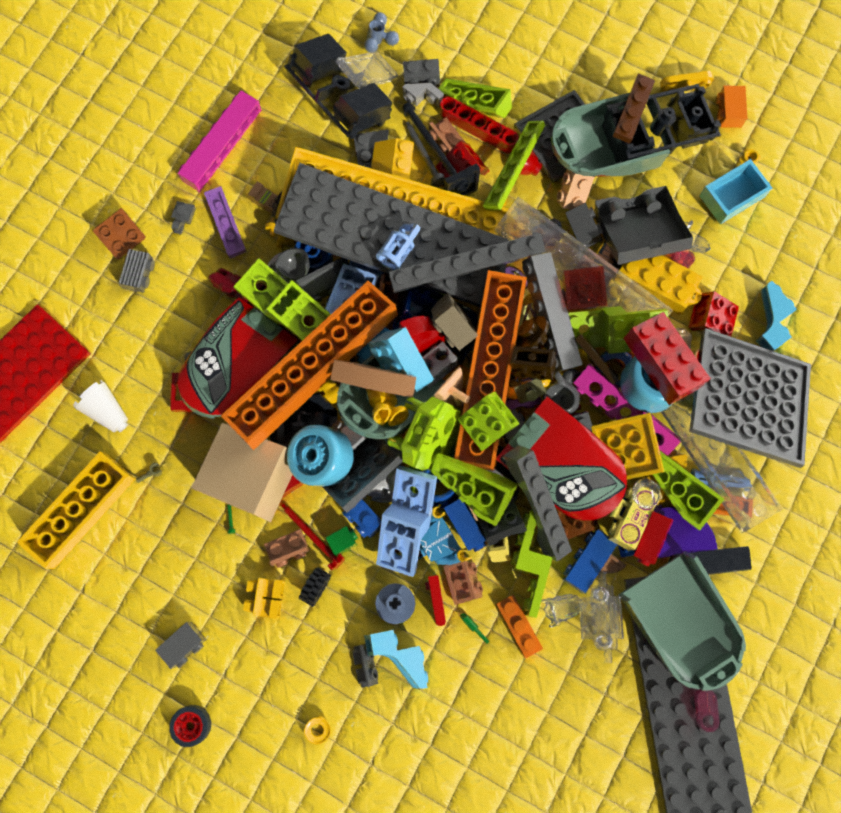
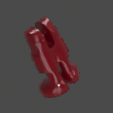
M222 267L209 275L208 279L215 288L229 298L237 299L239 297L253 307V304L233 288L242 278L241 276L233 274ZM257 283L256 288L259 291H263L266 289V285Z

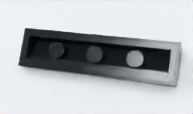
M749 546L691 552V554L698 557L708 575L752 569ZM680 554L672 555L668 561H671Z

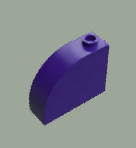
M662 505L655 506L654 512L674 520L658 558L671 557L684 551L691 553L718 549L714 533L707 522L699 531L684 520L675 507L662 508Z

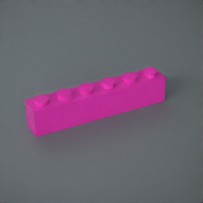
M242 90L233 97L229 107L223 110L219 120L212 125L209 133L201 139L196 150L191 152L187 162L181 165L178 175L182 182L198 192L203 189L261 112L257 99Z

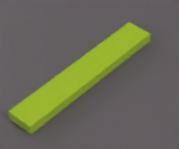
M543 120L527 122L483 204L485 210H501L545 127Z

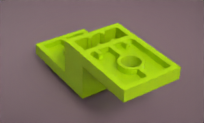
M260 258L233 287L277 325L281 323L301 341L331 315L294 281L291 280L288 284ZM256 282H265L266 289L259 291L256 288ZM305 316L313 318L314 323L312 326L304 324L303 319Z
M621 306L569 310L568 315L575 340L582 334L578 331L579 327L584 324L588 325V330L583 335L594 348L604 347L609 354L632 352L623 339L633 327L662 312L668 317V310L656 309L626 312ZM577 343L578 349H582L581 346Z
M531 509L522 517L527 531L518 534L515 543L518 546V550L512 554L510 564L513 565L512 570L535 576V578L530 580L528 591H531L530 597L525 599L523 610L526 611L525 616L537 618L553 557L529 551L536 526V518Z

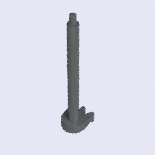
M406 122L407 130L433 176L429 186L440 188V185L444 186V174L437 172L413 126Z

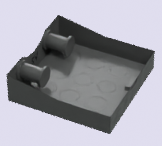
M667 186L648 189L631 199L610 197L595 201L594 213L596 218L594 219L597 224H600L603 230L602 235L618 265L692 249L693 236L681 218Z

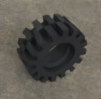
M316 567L303 586L299 599L312 607L315 606L328 585L331 574Z

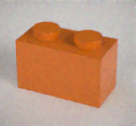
M724 85L721 92L717 94L716 99L717 104H719L717 119L720 120V127L742 128L748 119L746 86Z

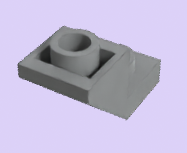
M431 83L405 84L403 86L404 99L416 107L426 97L429 103L435 104L439 108L441 100L444 98V93Z

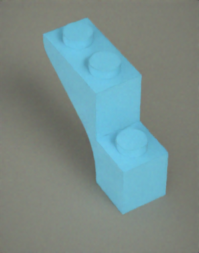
M770 281L761 290L767 327L763 335L756 342L762 348L774 351L792 338L789 330L782 326L780 322L797 309L792 300L783 294L780 286Z
M393 630L364 636L368 656L382 655L389 658L412 688H428V674L424 670V653L420 646L397 650L398 639Z

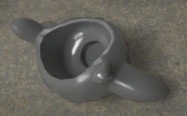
M569 369L563 375L558 371L555 372L554 378L556 382L548 385L542 401L548 396L570 415L574 414L579 407L580 395L572 383L575 376L579 375L580 372L576 369Z

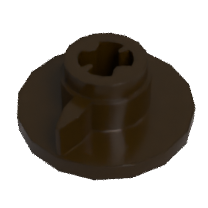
M542 316L523 322L518 329L516 345L528 348H540L547 341L546 334L549 322Z

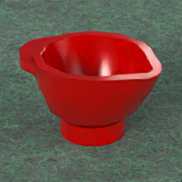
M533 150L519 175L528 176L531 174L536 176L541 170L542 163L538 161V157Z

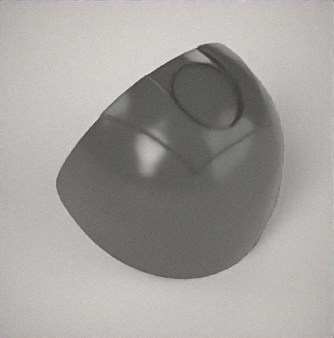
M290 248L283 251L276 259L275 266L277 271L284 278L293 281L306 276L310 267L308 254L300 248Z

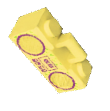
M639 484L630 487L625 495L627 500L622 499L620 504L610 514V517L617 520V522L611 525L608 532L610 534L608 540L629 551L635 550L660 495ZM623 506L626 507L625 510H624V512H623V515L620 516L619 514H620V512H621Z

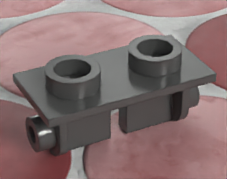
M366 644L353 646L354 664L362 665V668L356 669L358 684L361 685V688L378 684V671L375 668L374 656L367 655Z

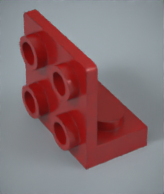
M460 141L446 155L457 173L476 163L480 167L481 175L485 176L490 171L468 143ZM440 161L436 168L447 178L450 174Z
M715 291L702 293L701 300L694 305L688 328L692 331L704 330L706 328L732 337L739 306Z

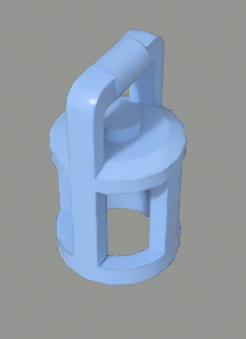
M416 223L403 224L398 231H392L382 248L377 252V260L390 270L400 269L402 263L414 248L412 241L420 231L419 225ZM397 245L400 248L398 249L396 254L393 255L392 251Z

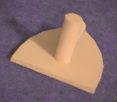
M460 367L433 395L435 398L453 406H462L464 403H468L470 396L462 392L463 374Z

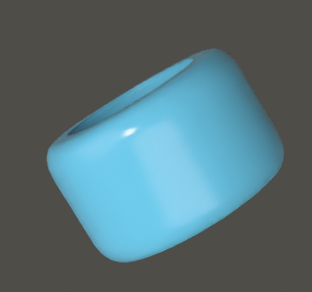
M634 356L625 366L620 377V387L625 399L634 408L647 413H658L669 408L671 405H668Z
M323 425L306 426L292 437L287 449V463L291 473L298 481L310 486L326 487L341 482L348 475L353 464L354 454L350 440L342 431L333 427Z

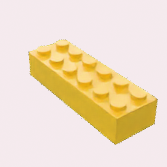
M99 451L17 543L44 568L55 569L135 481V478L108 454Z

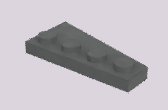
M389 130L359 133L356 135L354 143L358 165L371 168L374 143L388 140Z

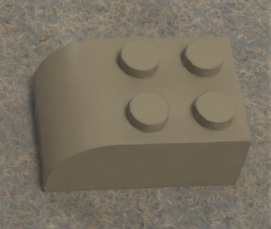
M448 292L431 309L433 326L439 333L444 332L445 339L452 348L456 346L460 351L478 336L471 319Z

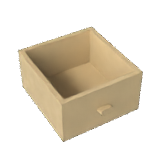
M222 423L193 483L192 489L271 522L292 477L287 463L288 448L265 439L253 450L229 425Z

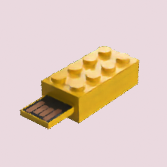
M604 240L595 256L596 261L603 265L611 266L618 273L614 279L615 281L679 315L682 314L687 306H694L701 300L702 292L698 285L703 276L663 255L618 265L608 244Z

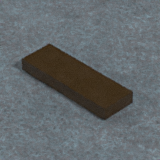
M583 333L576 338V342L612 384L619 381L620 377Z

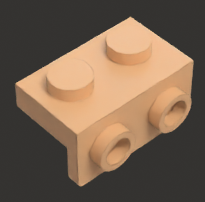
M567 169L563 176L561 189L557 194V203L563 209L569 210L586 203L594 176L579 175Z

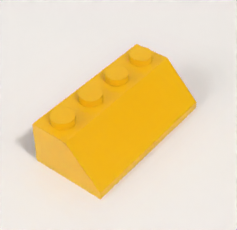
M398 138L375 142L371 169L409 179L414 142Z

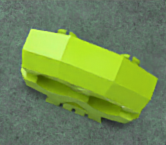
M433 396L427 402L419 401L414 397H408L407 401L413 403V405L405 402V407L416 412L405 438L398 435L391 437L395 441L388 439V445L402 452L404 463L416 469L431 471L437 454L440 453L448 456L459 433L460 422L458 418L460 417V408Z

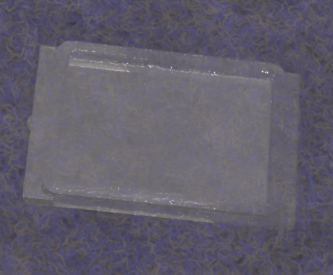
M378 51L336 59L340 69L357 88L371 83L376 85L388 83L398 77V74Z

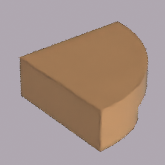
M611 554L601 572L608 574L616 573L624 569L626 564Z

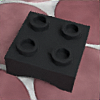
M513 496L496 526L477 517L489 546L510 535L521 534L527 531Z

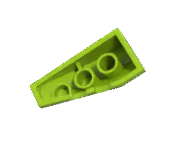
M447 78L438 88L445 95L489 116L505 118L512 108L511 89Z
M660 451L665 472L652 475L681 517L700 531L724 501V498Z
M440 453L437 454L431 469V473L437 476L448 489L451 488L463 503L465 502L472 508V512L477 517L495 526L506 510L517 487V483L499 474Z

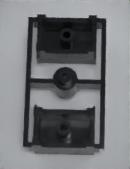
M329 33L296 44L293 53L289 55L287 65H284L285 69L347 137L353 139L358 132L376 124L380 127L384 125L386 120L391 118L389 115L393 102L375 83L363 87L361 85L364 76L362 72L353 76L345 68L346 62L344 60L347 52ZM295 71H296V73L303 79V82H302V80L295 74ZM340 72H345L349 76V78L340 76ZM333 75L331 84L318 89L316 96L311 92L309 88L313 82ZM359 87V89L347 93L348 90ZM328 98L329 104L334 107V116L320 101ZM341 121L342 124H343L349 131H347L339 122Z
M699 84L649 95L646 104L653 118L650 130L654 135L660 136L664 146L654 148L653 136L649 137L641 118L630 144L613 137L623 109L618 110V107L625 106L626 101L607 105L602 128L616 163L667 149L672 154L676 147L681 146L684 149L708 143L709 140L711 141L715 137L721 136L718 130L721 124L719 120L714 121L704 98L706 92L704 86L700 87ZM695 89L694 92L684 93V91ZM677 93L675 97L670 99L667 108H660L657 101L658 97ZM671 126H673L674 131L677 135V138L679 140L678 143H675L674 138L671 134Z

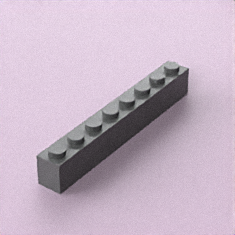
M541 233L390 271L388 276L392 292L397 293L524 260L533 255L543 254L546 250Z

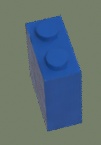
M459 499L444 508L468 551L474 550L476 552L487 546L485 543L487 540L478 520H475L469 506L465 502L463 503Z

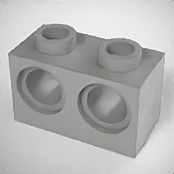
M444 342L434 345L425 356H422L426 366L431 367L430 373L434 378L426 386L430 389L459 366L457 357ZM442 355L447 356L444 360H438Z

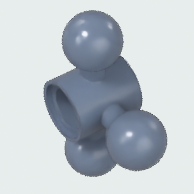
M382 12L376 13L369 24L367 40L364 43V48L369 53H373L378 49V44L382 42V38L386 39L387 44L391 46L399 42L397 32H384L387 17Z

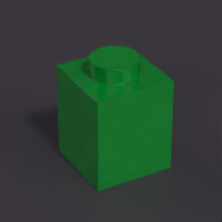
M347 526L326 537L335 556L356 546L355 540L358 539L353 528L349 530Z

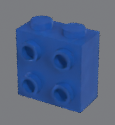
M362 499L347 513L345 511L342 512L350 523L356 522L357 526L355 528L364 538L368 536L371 539L381 529V519Z

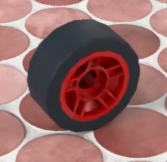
M198 705L183 707L170 720L169 732L171 738L182 747L198 745L207 738L211 730V719L208 712ZM188 722L193 723V729L188 730Z

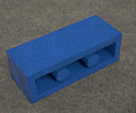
M596 530L594 533L590 531L584 540L586 545L583 549L579 548L574 555L575 562L572 566L569 564L564 570L563 575L565 577L563 581L580 593L585 594L618 544L608 540L609 537L600 530Z

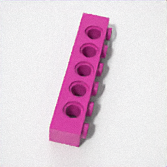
M591 363L584 368L573 382L578 392L581 394L586 393L590 396L589 400L597 407L599 405L605 409V414L611 419L616 418L620 420L647 413L630 405L623 396L621 388L616 384H612ZM597 382L600 384L601 389L593 391L590 388V384ZM613 395L616 401L611 404L607 403L605 397ZM626 407L631 410V413L628 416H623L620 410ZM651 414L655 433L661 435V439L657 441L659 450L668 456L681 442L680 437Z

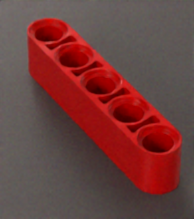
M445 97L441 100L440 115L443 119L447 117L451 124L504 153L511 154L519 139L515 131L452 97Z

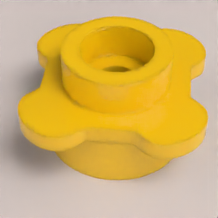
M747 148L744 150V155L739 158V162L743 164L749 160L748 158H751L755 164L760 160L761 156L756 150Z

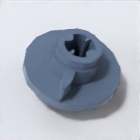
M394 583L380 590L375 604L377 613L384 621L399 624L411 617L416 603L414 595L409 588L402 584Z

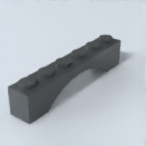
M518 445L503 455L510 473L523 490L532 507L538 527L537 541L543 555L553 557V560L559 561L570 553L572 549L534 451Z

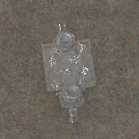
M599 572V585L592 587L590 597H579L581 639H593L596 649L604 652V663H613L612 650L618 648L617 639L624 638L621 596H614V587L607 584L606 572Z

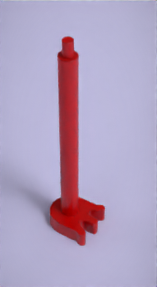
M284 503L281 505L284 512L332 561L328 565L330 570L337 569L345 561V558L341 554L335 556L289 506L287 507Z

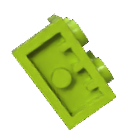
M496 392L486 395L458 418V421L481 451L520 424Z

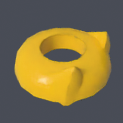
M318 716L306 723L303 732L310 743L322 744L329 738L331 728L327 720L322 716ZM316 724H320L324 729L320 735H315L311 731L312 727Z

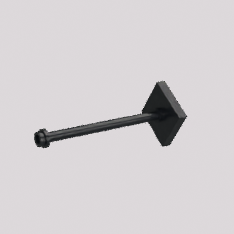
M410 102L404 104L402 107L403 114L411 118L450 174L449 177L444 179V190L464 196L478 191L480 167L477 163L457 173L414 112L415 106Z

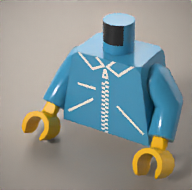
M441 504L437 505L432 510L430 527L421 539L418 560L426 555L431 562L434 561L438 565H453L470 560L471 557L467 558L464 555V552L468 549L464 548L461 550L443 518L446 511L441 513L439 511Z

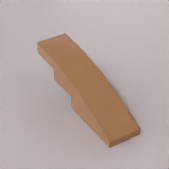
M335 359L331 373V380L407 397H413L417 379L416 376Z

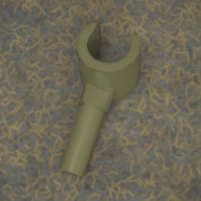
M153 463L150 466V471L137 478L136 481L139 483L148 477L160 476L162 470L153 472L154 468L158 467L159 464Z

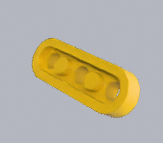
M711 71L673 75L663 78L660 81V87L662 92L695 84L707 88L713 83L714 77Z

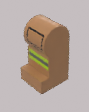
M258 181L248 193L252 203L272 214V204L278 195L273 194V192L266 189Z

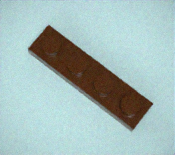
M638 73L613 137L630 144L655 80Z

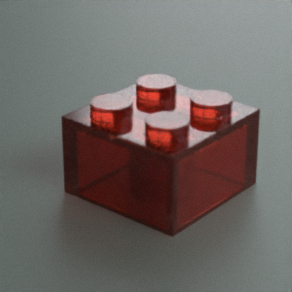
M604 266L564 270L562 272L567 311L608 306Z

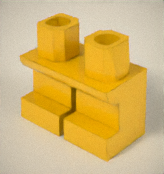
M261 578L247 581L246 591L256 592L255 600L245 599L243 610L253 613L255 616L280 619L282 601L265 599V597L283 599L285 581Z

